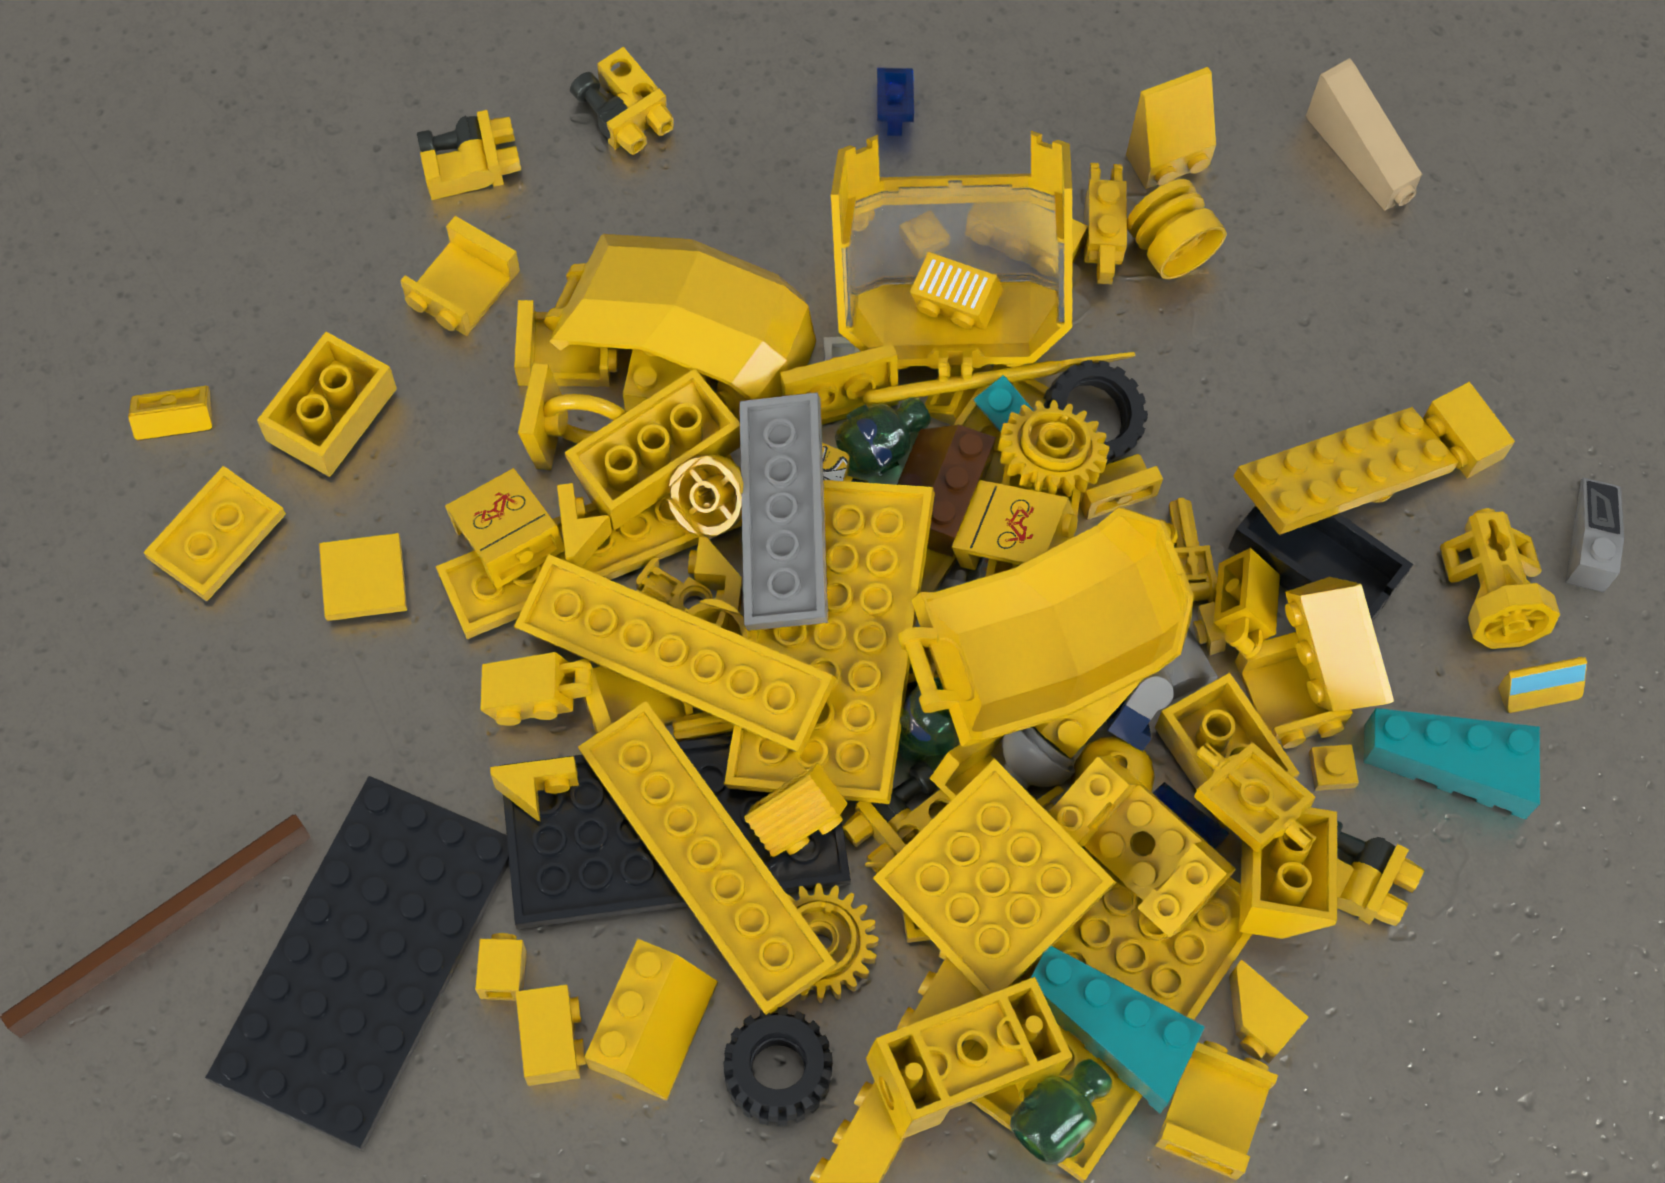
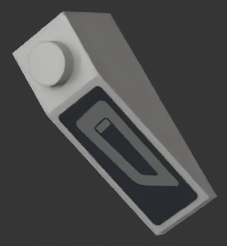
M1582 478L1579 487L1565 583L1605 592L1620 573L1624 544L1621 486Z

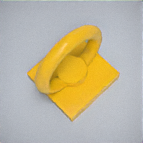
M533 363L518 434L535 468L551 470L558 436L578 444L597 432L568 424V410L590 411L601 414L613 421L625 414L626 411L615 403L600 397L586 394L562 395L549 365Z

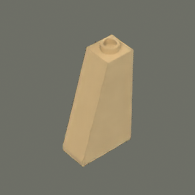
M1349 58L1320 74L1305 117L1384 211L1396 204L1399 206L1405 205L1416 195V188L1422 173L1356 65Z

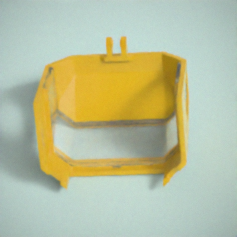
M1031 131V173L880 177L878 135L867 138V146L856 150V147L851 145L838 149L831 190L838 330L860 351H865L872 347L893 343L898 355V370L908 368L909 366H927L939 369V382H948L950 365H961L963 381L972 382V368L984 367L986 364H1004L1007 367L1034 364L1072 328V172L1070 143L1055 140L1051 145L1042 141V134ZM928 252L998 276L1004 290L985 330L975 326L972 329H965L953 323L950 317L941 314L938 317H931L917 309L910 290Z

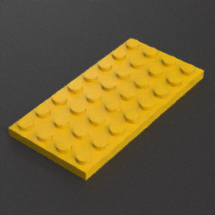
M823 480L828 623L750 630V640L827 672L837 679L802 754L734 725L724 784L729 789L772 793L816 763H819L845 800L890 804L911 663L907 651L903 650L900 646L898 634L905 629L916 627L917 616L911 600L921 592L935 492L933 487Z
M1146 831L1138 832L1133 839L1134 849L1141 855L1147 856L1151 854L1155 848L1153 836ZM1096 859L1095 861L1111 876L1116 884L1052 947L1176 1012L1195 1020L1252 936L1249 933L1239 932L1241 884L1229 877L1184 929L1169 938L1137 908L1143 900L1103 863ZM1041 957L1013 985L1030 979ZM1059 1026L1073 1058L1058 1077L1021 1092L1013 1084L971 1102L1073 1177L1084 1183L1142 1098V1095L1118 1078V1074L1099 1057L1096 1058L1085 1049V1045L1071 1032L1065 1031ZM966 1040L962 1046V1052L968 1059L978 1061L984 1058V1048L979 1042ZM1041 1092H1043L1048 1097L1054 1108H1052L1050 1102ZM1028 1095L1031 1096L1026 1118L1030 1121L1037 1118L1049 1121L1056 1131V1140L1049 1143L1040 1139L1029 1129L1028 1124L1018 1114V1105Z

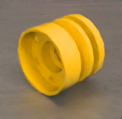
M1173 180L1158 187L1144 197L1127 218L1128 232L1135 238L1141 249L1148 250L1147 257L1163 279L1170 280L1181 277L1205 263L1217 252L1227 235L1224 226L1213 211L1204 208V200L1200 194H1197L1190 180Z

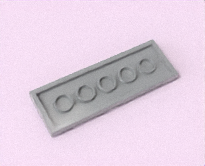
M818 392L739 401L741 477L744 483L743 493L741 494L744 626L750 631L828 623L821 399Z

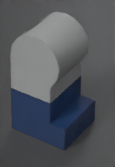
M1165 668L1144 678L1107 719L1109 732L1142 752L1152 739L1149 722L1158 710L1166 708L1173 699L1172 680Z

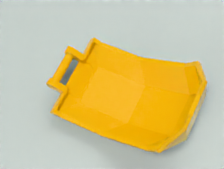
M602 234L588 262L571 265L566 274L567 283L555 307L548 311L544 319L545 326L553 331L549 342L559 350L564 349L568 345L644 350L692 370L695 368L698 373L728 384L747 400L781 397L780 372L792 370L800 366H807L817 342L808 304L800 292L782 277L708 245L685 238Z
M1118 507L1098 525L1016 568L940 591L918 593L911 601L920 627H911L903 630L898 634V640L901 648L906 650L921 692L919 702L924 713H932L949 709L961 747H967L1069 716L1160 671L1181 655L1192 618L1194 595L1165 522L1123 507ZM923 647H929L943 690L937 689Z

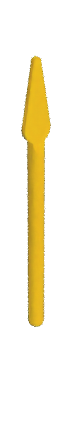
M1135 352L1063 361H1044L1018 367L973 373L972 382H964L963 377L959 375L949 377L948 382H939V379L874 389L864 393L863 401L867 405H877L987 387L1003 375L1010 383L1047 377L1064 372L1074 364L1078 366L1082 361L1092 360L1093 363H1098L1099 361L1114 362L1135 357Z

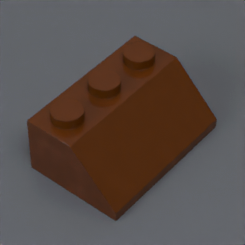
M959 424L920 429L897 485L933 487L935 497L927 549L953 557V542L979 480L984 481L993 459L996 437Z

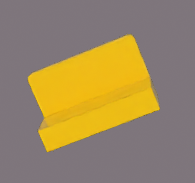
M1136 454L1107 464L1104 472L1100 473L1097 483H1088L1086 491L1081 492L1079 505L1086 520L1112 512L1118 507H1126L1157 496L1163 477L1157 466L1147 469L1141 455Z

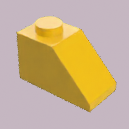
M1241 960L1229 975L1235 1035L1242 1040L1240 1045L1250 1056L1257 1060L1264 1059L1269 1064L1308 1019V1016L1247 963Z

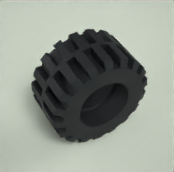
M778 1007V1013H772L771 1015L768 1013L765 1015L760 1010L759 1017L753 1018L752 1015L748 1016L743 1020V1026L740 1029L736 1027L731 1033V1041L726 1044L724 1051L725 1084L727 1091L731 1094V1100L736 1107L740 1106L743 1109L745 1116L750 1119L754 1116L759 1119L760 1124L769 1126V1121L778 1122L779 1127L787 1126V1121L795 1119L796 1123L805 1120V1115L808 1112L813 1114L819 1108L822 1098H826L829 1091L833 1057L832 1052L829 1050V1041L826 1034L821 1035L820 1026L814 1020L809 1023L805 1020V1014L796 1011L795 1015L788 1014V1008ZM771 1046H785L797 1052L804 1063L802 1077L794 1085L784 1089H772L759 1083L753 1075L752 1063L762 1050Z

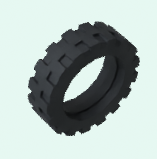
M1092 360L1082 361L1078 366L1076 364L1070 366L1053 381L1051 387L1044 394L1043 399L1046 402L1043 405L1046 409H1049L1052 400H1056L1058 408L1064 410L1067 406L1069 393L1078 386H1094L1105 391L1115 401L1121 417L1119 434L1115 439L1104 442L1105 445L1109 446L1106 458L1108 459L1107 465L1111 461L1119 460L1138 444L1137 441L1143 436L1146 429L1143 427V424L1148 419V411H1145L1143 406L1146 400L1143 393L1139 394L1137 382L1133 378L1129 379L1125 376L1126 371L1118 366L1116 368L1110 367V363L1106 361L1093 363Z

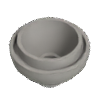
M1034 726L1003 736V755L1006 760L1003 768L1025 790L1030 785L1038 787L1059 785L1075 774V769L1072 766V763L1075 761L1074 757L1069 758Z

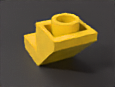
M699 536L697 551L690 550L688 574H694L695 581L704 585L709 590L717 591L716 600H723L741 611L742 577L707 537Z

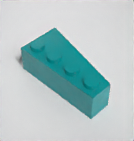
M1375 708L1364 725L1363 763L1412 780L1418 778L1437 785V789L1448 793L1455 791L1475 798L1477 803L1491 808L1494 805L1512 811L1511 815L1525 820L1540 805L1539 726Z
M1052 946L1043 953L1031 978H1036L1057 1024L1065 1031L1071 1032L1085 1045V1049L1096 1058L1099 1057L1118 1074V1078L1130 1088L1133 1087L1149 1101L1148 1104L1161 1114L1168 1105L1205 1026Z

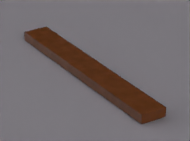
M292 814L2 1013V1016H0L1 1020L8 1030L22 1038L303 844L311 836L297 815Z

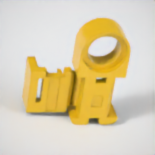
M652 558L636 579L637 592L682 611L685 609V600L691 596L713 599L712 593L707 587L689 576L683 583L659 568V558Z

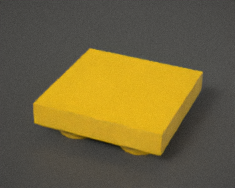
M399 533L319 543L324 616L327 621L407 611L402 545Z

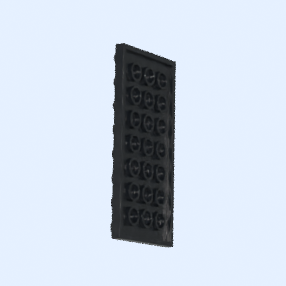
M732 735L677 742L785 893L799 892L800 886H803L806 890H814L817 883H820L822 888L834 887L835 885H850L851 878L842 822L826 834L822 835L817 830L807 836L810 841L798 852L789 855L785 850L779 855L772 857L769 850L765 849V845L760 842V838L755 835L754 830L750 828L749 823L744 818L750 808L757 801L770 794V792L729 789L724 784ZM574 755L578 772V786H571L568 791L556 794L546 793L545 790L538 791L540 821H537L503 795L516 929L688 906L582 755Z
M368 776L205 1078L209 1082L363 1151L509 865L507 835Z

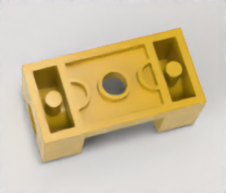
M1111 755L1097 756L1048 812L1081 847L1084 846L1143 900L1137 908L1169 938L1181 932L1237 870ZM1140 831L1150 833L1155 840V848L1147 856L1139 854L1133 846V839Z
M1033 977L877 1037L866 1057V1061L898 1135L902 1140L941 1124L950 1109L1013 1084L1021 1092L1054 1079L1060 1075L1073 1056L1036 978ZM966 1040L979 1042L984 1048V1058L978 1061L968 1059L962 1052V1043Z

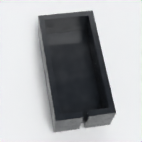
M1255 505L1236 528L1228 547L1235 554H1239L1249 548L1253 549L1280 574L1279 585L1288 591L1327 577L1362 584L1372 622L1402 584L1413 566V563L1340 513L1279 535Z

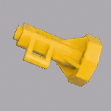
M1491 508L1476 511L1468 518L1464 534L1440 545L1448 580L1455 583L1475 574L1478 575L1481 586L1468 616L1473 639L1490 649L1523 647L1552 633L1560 616L1555 596L1538 583H1530L1526 579V576L1535 577L1542 572L1532 538L1512 528L1508 515L1503 511L1495 512ZM1470 548L1473 559L1461 564L1458 553Z

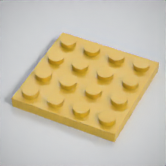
M995 758L873 877L882 889L983 996L1012 986L1049 947L1053 946L1116 884L1111 876Z

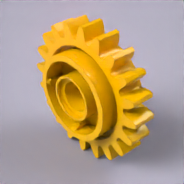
M1039 400L1036 401L1033 411L1028 406L1022 405L1019 414L1011 412L1008 423H1003L998 444V450L1002 452L1000 463L1010 464L1007 473L1009 476L1022 475L1019 483L1020 486L1033 482L1035 484L1034 491L1040 492L1043 487H1047L1049 494L1056 495L1057 489L1061 488L1065 495L1070 497L1075 486L1079 491L1085 492L1088 483H1097L1099 475L1104 472L1108 460L1106 458L1109 446L1104 444L1107 435L1103 432H1096L1099 422L1091 421L1086 423V411H1082L1077 415L1072 414L1073 406L1070 403L1064 410L1058 408L1056 400H1052L1049 409H1046Z
M817 883L814 895L812 896L808 895L803 886H800L799 900L797 901L787 894L816 935H824L830 939L832 944L826 950L837 964V968L804 990L800 995L801 1000H805L811 990L816 991L819 1003H823L826 990H831L833 996L839 1000L841 999V985H845L853 992L856 991L857 983L854 976L856 975L863 979L869 977V970L862 963L874 964L877 957L874 952L867 950L868 948L878 946L879 938L874 935H867V933L875 929L876 922L872 919L861 920L867 913V906L864 904L855 909L852 908L854 902V894L852 892L843 900H840L838 898L839 888L836 885L831 889L829 895H824L821 884Z

